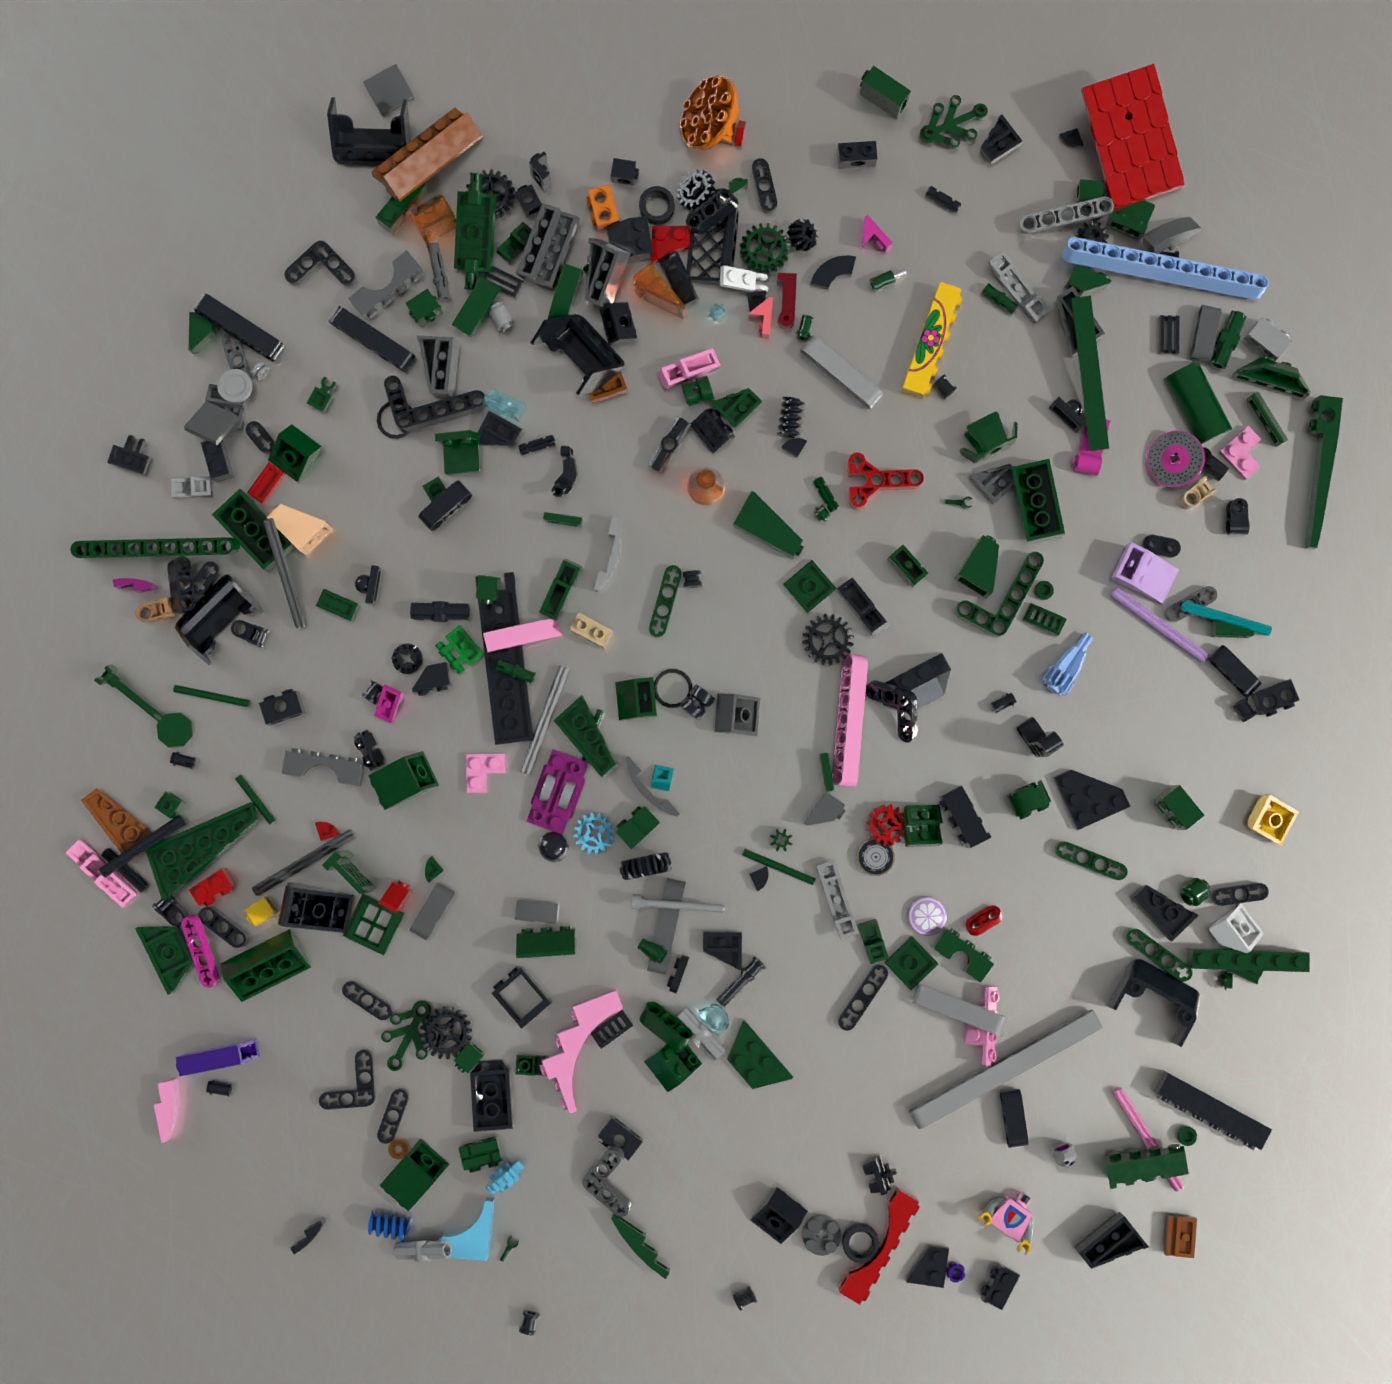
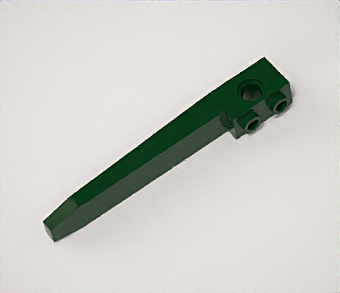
M1320 395L1311 404L1313 417L1309 422L1310 436L1318 437L1307 529V549H1316L1318 547L1339 437L1343 398ZM1322 413L1328 416V421L1322 419Z

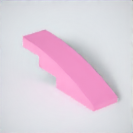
M547 619L483 633L487 652L561 637L562 634L558 619Z
M81 838L66 851V854L80 865L79 868L91 877L94 883L122 908L136 895V892L116 871L106 878L101 875L99 868L107 862Z

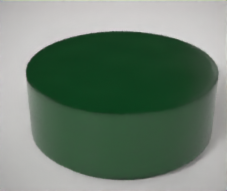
M1040 581L1034 587V595L1039 600H1047L1054 593L1053 585L1048 581Z
M1185 1125L1177 1130L1176 1137L1182 1145L1191 1146L1197 1140V1133L1192 1127Z

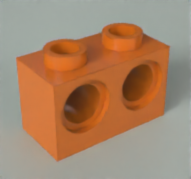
M610 184L589 189V196L586 197L588 208L592 207L594 213L590 215L593 226L597 225L598 231L606 230L607 226L619 222ZM598 196L605 198L601 203L595 201ZM607 214L610 217L608 220L603 221L600 219V216Z

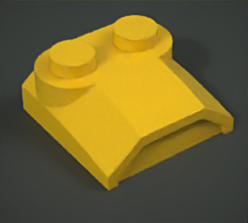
M1265 794L1258 799L1248 818L1247 825L1251 831L1282 846L1299 812L1275 797Z

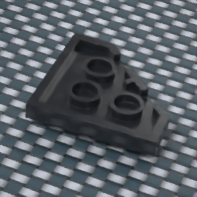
M1069 770L1053 777L1077 830L1131 807L1123 789L1074 770Z

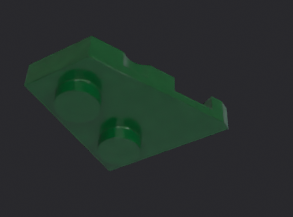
M747 388L738 393H732L717 400L714 399L710 402V405L736 429L762 403V400L750 388Z

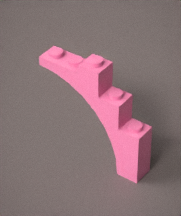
M617 990L572 1006L573 1011L570 1014L573 1022H578V1025L558 1032V1037L555 1038L558 1049H562L563 1052L542 1059L543 1064L539 1065L543 1076L547 1075L548 1079L556 1077L557 1080L553 1081L557 1092L561 1091L563 1099H560L563 1110H568L569 1114L577 1111L573 1098L572 1079L579 1050L588 1035L598 1024L610 1015L623 1009Z

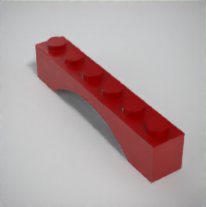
M899 1187L895 1189L887 1203L889 1212L888 1228L879 1252L870 1262L847 1272L838 1288L839 1293L859 1305L862 1301L867 1300L870 1295L869 1288L872 1283H877L882 1266L886 1267L888 1264L891 1250H895L900 1242L899 1236L902 1232L905 1233L910 1225L908 1222L912 1215L915 1216L920 1206L918 1205L919 1201L917 1198Z

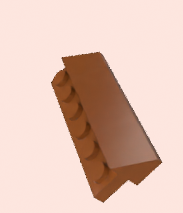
M454 107L371 171L372 176L386 187V191L400 202L480 140L482 134L467 112L463 114Z

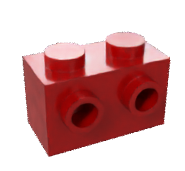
M222 868L190 888L189 892L198 906L205 905L207 907L216 901L215 898L219 895L225 896L230 893L236 882L227 868Z

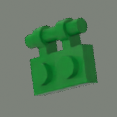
M458 625L445 636L449 641L446 646L441 641L435 645L441 657H445L450 663L451 669L456 670L459 675L465 671L461 666L464 661L471 666L484 655L461 625ZM453 648L460 655L457 659L450 652Z

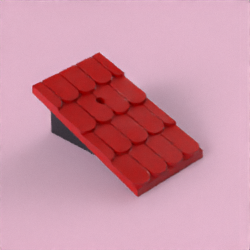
M1154 63L1082 87L1081 92L1108 196L1114 204L1113 211L1184 187V177Z

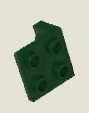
M1143 200L1115 210L1110 214L1106 226L1141 240L1147 230V224L1155 205Z
M465 430L435 434V442L441 443L443 446L444 473L446 475L481 471L479 433Z

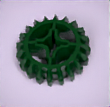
M760 223L759 229L753 225V232L747 230V236H742L743 243H740V248L742 249L740 255L744 256L742 261L748 262L747 268L754 266V272L760 269V273H764V270H767V273L771 274L772 268L777 272L778 266L783 268V261H788L786 255L790 254V250L787 249L790 247V242H785L788 236H782V229L777 232L776 225L771 229L770 223H767L766 228H763V224ZM763 236H770L774 239L767 240ZM754 239H757L758 247L753 252H750V244ZM762 245L768 248V252L765 249L762 250ZM779 245L781 249L780 254L774 259L772 251ZM757 258H765L767 262L759 261Z

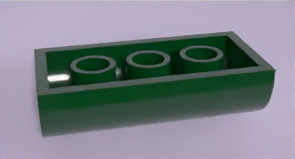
M1198 361L1175 371L1163 379L1190 433L1201 444L1233 429Z

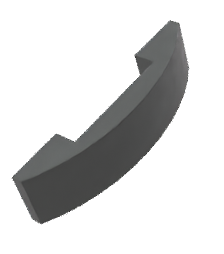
M628 756L626 763L629 774L641 794L658 809L678 817L680 813L668 800L661 804L637 778V775L642 771Z

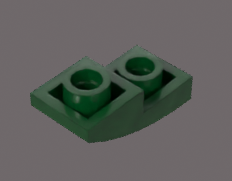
M743 178L733 179L729 182V191L735 197L739 196L748 188V180ZM725 188L716 189L711 194L715 195L716 193Z
M516 1055L515 1074L542 1075L539 1065L543 1064L542 1059L549 1056Z

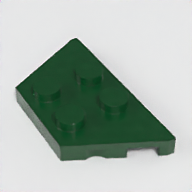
M180 926L136 927L135 930L167 995L172 994L194 965L187 941Z
M743 1020L727 1058L730 1064L752 1089L792 1079V1074L749 1024Z

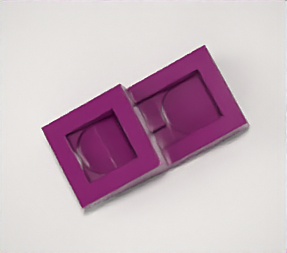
M113 579V585L117 589L134 587V591L138 593L158 589L157 585L140 579Z

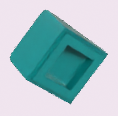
M655 765L651 788L669 791L674 768Z

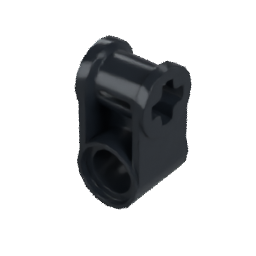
M1243 498L1231 500L1226 505L1227 535H1248L1250 529L1248 503ZM1234 505L1240 507V510L1234 508Z
M236 620L231 625L233 635L246 640L248 643L264 648L263 643L270 630L243 620ZM240 624L245 625V631L242 634L237 633V627Z
M173 895L166 901L160 899L152 905L158 914L175 927L181 926V922L178 923L175 920L178 912L182 915V920L189 916L188 911L179 904Z

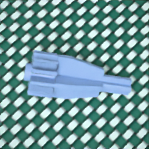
M1083 633L1077 644L1069 648L1054 666L1049 668L1043 677V684L1048 685L1047 688L1052 693L1066 696L1075 682L1073 680L1079 674L1086 657L1084 651L1093 639L1088 633Z

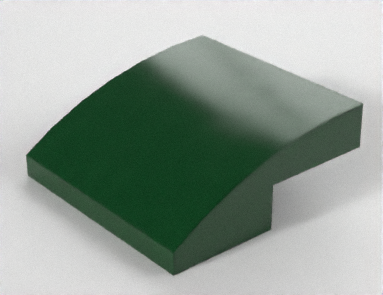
M906 805L904 807L903 828L906 847L940 846L943 844L939 826L943 823L940 805Z

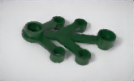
M953 95L949 101L950 107L944 123L936 127L939 116L943 114L944 105L942 103L934 104L929 125L922 127L920 139L926 144H932L937 141L948 145L951 149H957L960 145L959 137L953 136L949 138L941 135V133L947 131L964 137L970 142L974 141L977 137V131L973 128L966 130L958 127V125L972 119L978 121L985 119L988 113L986 105L982 103L976 104L972 111L953 119L956 109L961 104L960 96ZM957 99L959 103L954 104L952 100ZM940 107L942 111L937 112L935 108ZM982 108L984 112L979 113L977 109ZM930 131L933 135L927 136L926 132ZM968 133H974L975 136L971 138L968 136ZM955 140L958 144L952 145L951 141Z
M417 1001L413 1005L412 1010L394 1013L390 1016V1022L393 1025H398L402 1020L414 1017L410 1025L393 1031L386 1030L381 1035L382 1041L386 1043L392 1041L393 1038L405 1035L396 1054L387 1061V1066L391 1071H398L402 1068L404 1064L402 1058L412 1039L416 1048V1057L419 1060H423L428 1056V1052L421 1044L422 1040L418 1031L420 1022H422L423 1026H427L423 1019L429 1020L428 1013L432 1012L431 1005L427 1001ZM421 1006L425 1008V1013L423 1014L419 1012V1007ZM394 1015L399 1017V1022L393 1021ZM431 1029V1033L434 1035L433 1042L437 1038V1034ZM385 1033H389L391 1035V1038L389 1040H386L384 1038ZM420 1050L425 1052L424 1057L419 1056ZM394 1059L399 1060L398 1066L393 1065Z

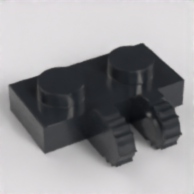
M128 435L124 448L113 445L107 461L108 464L142 475L146 474L151 457L142 454L146 443L145 439L141 438L138 441L135 452L131 451L135 439L132 435Z

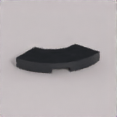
M837 256L826 261L816 270L810 285L829 289L835 279L842 276H851L856 256Z

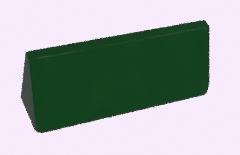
M480 277L453 321L452 326L472 337L501 288L484 277Z
M1256 392L1248 397V403L1274 445L1277 447L1288 440L1287 436L1260 393Z

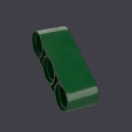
M648 1002L639 1017L642 1025L676 1051L685 1050L692 1037V1031L689 1027L656 1002Z

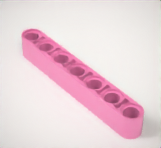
M849 653L846 654V659L842 661L832 779L836 786L854 787L857 784L868 660L866 656Z

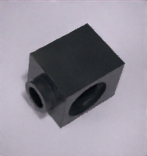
M613 158L611 182L633 186L634 180H638L639 168H636V161Z
M532 184L519 187L515 195L526 218L538 213L542 203ZM527 196H531L533 198V200L529 203L523 201L524 198Z

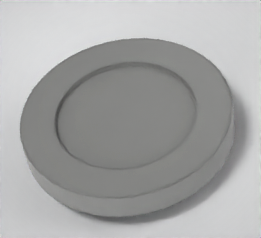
M231 369L224 372L217 384L220 396L229 403L245 401L250 396L253 388L248 374L239 369Z

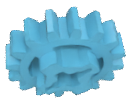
M592 812L590 818L583 815L584 821L578 820L577 822L580 826L574 827L578 834L573 836L579 838L576 844L583 845L581 850L588 848L589 854L592 850H595V853L598 854L599 849L605 852L606 845L612 846L609 840H615V837L611 836L615 829H610L613 822L607 823L608 817L606 816L602 819L601 813L594 817ZM592 820L600 821L603 825L596 826ZM586 825L587 832L582 836V829ZM591 827L594 830H599L597 834L599 841L595 837H590L589 834L592 833ZM607 830V838L603 842L602 835ZM589 840L594 841L597 846H590L586 842Z
M519 1160L511 1164L506 1162L489 1177L491 1181L485 1188L491 1195L499 1190L501 1193L504 1192L520 1178L518 1174L524 1169V1166Z

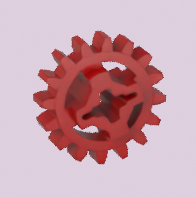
M885 804L881 805L880 809L878 807L874 808L875 814L869 813L871 820L866 821L867 824H870L866 831L872 832L869 837H875L876 844L882 841V846H886L887 842L890 846L894 845V841L896 843L901 842L899 837L904 838L902 818L904 812L899 813V807L893 809L892 804L888 805L887 808ZM881 813H885L882 819H877ZM887 822V824L892 827L887 829V826L882 823ZM893 831H898L894 837L890 838Z

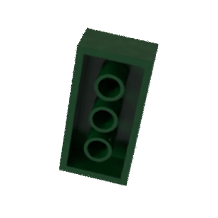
M239 489L212 516L233 538L239 541L242 548L257 564L269 573L276 566V562L263 523L264 520L268 519L267 515L243 490ZM277 529L286 557L296 547Z

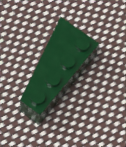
M1179 1144L1168 1145V1148L1161 1149L1158 1146H1154L1144 1151L1131 1149L1127 1153L1113 1151L1109 1155H1105L1110 1189L1117 1188L1119 1183H1124L1126 1186L1134 1185V1182L1140 1179L1150 1182L1156 1180L1157 1176L1166 1179L1189 1174L1184 1146Z

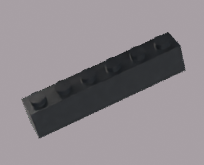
M1166 1071L1163 1072L1154 1089V1092L1159 1094L1158 1099L1167 1104L1169 1100L1174 1102V1107L1184 1113L1186 1110L1192 1112L1191 1117L1200 1122L1204 1119L1209 1121L1211 1128L1220 1131V1129L1227 1131L1226 1136L1235 1141L1238 1138L1245 1141L1243 1145L1252 1150L1255 1147L1262 1150L1272 1131L1271 1128Z

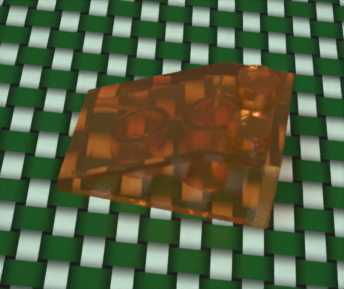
M652 263L633 276V290L639 298L643 297L645 301L682 319L686 318V306Z

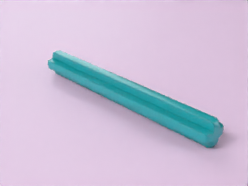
M1183 601L1181 605V610L1211 620H1219L1252 630L1258 634L1269 636L1272 631V627L1192 602Z

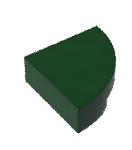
M433 856L428 859L425 866V877L428 883L444 871Z

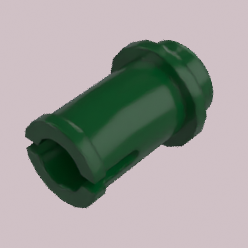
M802 315L800 327L796 334L798 339L807 341L811 337L810 330L814 318L809 315Z

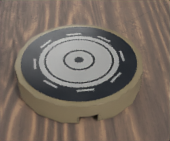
M871 838L859 846L856 861L864 873L870 876H881L892 868L895 862V853L888 842L886 846H882V841L876 844V838Z

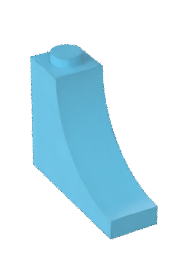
M486 1198L480 1217L471 1226L459 1232L444 1233L442 1239H438V1241H449L452 1245L450 1258L487 1261L489 1257L494 1198Z

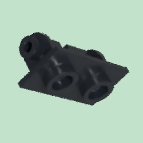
M368 730L361 732V734L360 732L354 736V744L363 755L364 765L369 767L370 771L384 765L385 759L380 749H371V747L377 745L372 733Z

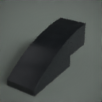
M853 577L837 588L873 638L889 627L885 618L876 609L875 604Z

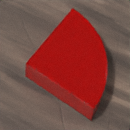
M738 121L734 142L736 146H742L746 121Z
M315 822L321 841L340 835L334 825L328 822Z

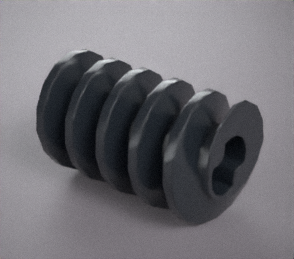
M782 397L785 402H782L781 406L785 409L780 411L783 417L779 418V422L783 424L778 425V429L781 432H778L777 436L795 438V436L801 435L796 429L802 428L798 421L804 418L799 416V413H804L805 411L800 406L806 405V403L798 398Z

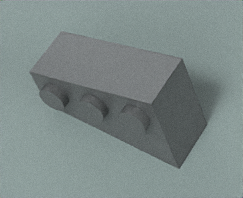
M589 238L590 255L587 256L589 271L588 275H586L585 300L604 307L614 302L631 253L601 239Z
M417 336L429 393L435 398L453 397L455 395L460 343L453 337Z

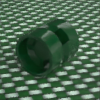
M707 375L696 378V382L689 380L681 383L688 407L699 404V400L706 402L714 399ZM697 387L699 395L695 396L693 392V388Z

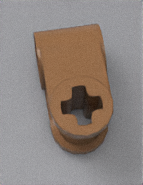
M170 597L141 604L135 610L136 617L145 623L175 617V613H172ZM145 609L150 611V615L147 618L142 617V612Z

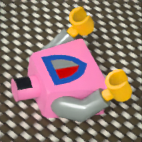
M1021 1192L1016 1200L1007 1195L989 1201L983 1214L977 1217V1221L984 1218L985 1223L983 1227L991 1223L1019 1243L1021 1241V1244L1016 1249L1018 1252L1021 1251L1022 1247L1026 1250L1025 1255L1031 1251L1030 1242L1033 1234L1032 1213L1025 1208L1031 1198L1024 1192Z

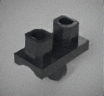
M880 1155L875 1156L871 1161L863 1165L865 1175L874 1174L876 1180L869 1182L870 1192L881 1193V1196L886 1195L887 1191L891 1190L890 1184L895 1182L893 1175L898 1173L897 1169H890L889 1163L883 1164Z

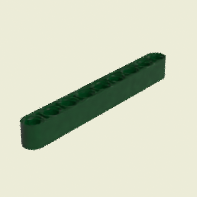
M233 537L75 541L72 543L70 551L76 558L232 555L239 551L240 543ZM228 541L231 544V548L229 551L226 549V543ZM191 542L194 545L193 551L189 548ZM209 542H211L212 544L211 551H209L207 547ZM154 543L157 545L156 552L153 550ZM172 543L176 547L174 552L171 550ZM118 544H119L120 547H121L120 553H118V551H117V545H118ZM136 544L139 546L138 552L135 551ZM82 545L84 546V549H85L84 553L81 552V546H82ZM100 545H101L102 548H103L102 553L99 552V546H100Z

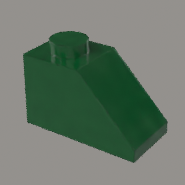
M189 312L188 350L193 354H197L216 336V330L219 329L196 312Z

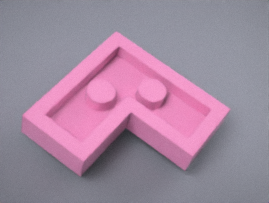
M1249 426L1219 451L1244 480L1260 467L1248 451L1261 439Z
M466 754L467 793H487L486 773H506L505 754Z

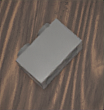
M1264 317L1253 326L1244 338L1264 356L1271 357L1274 361L1282 355L1292 342L1285 331L1277 329L1270 319H1265Z

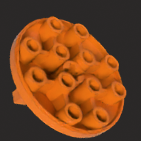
M721 75L702 79L689 99L684 102L682 119L679 122L684 142L689 147L698 151L708 150L720 141L732 144L735 123L737 122L739 112L737 89L730 79Z

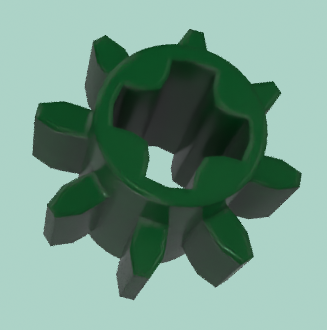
M776 829L777 834L775 836L770 835L774 839V842H771L770 845H776V851L780 847L787 851L785 846L787 844L793 845L789 842V838L792 835L787 836L785 834L786 829L783 830V833ZM778 835L786 837L784 845L776 843Z

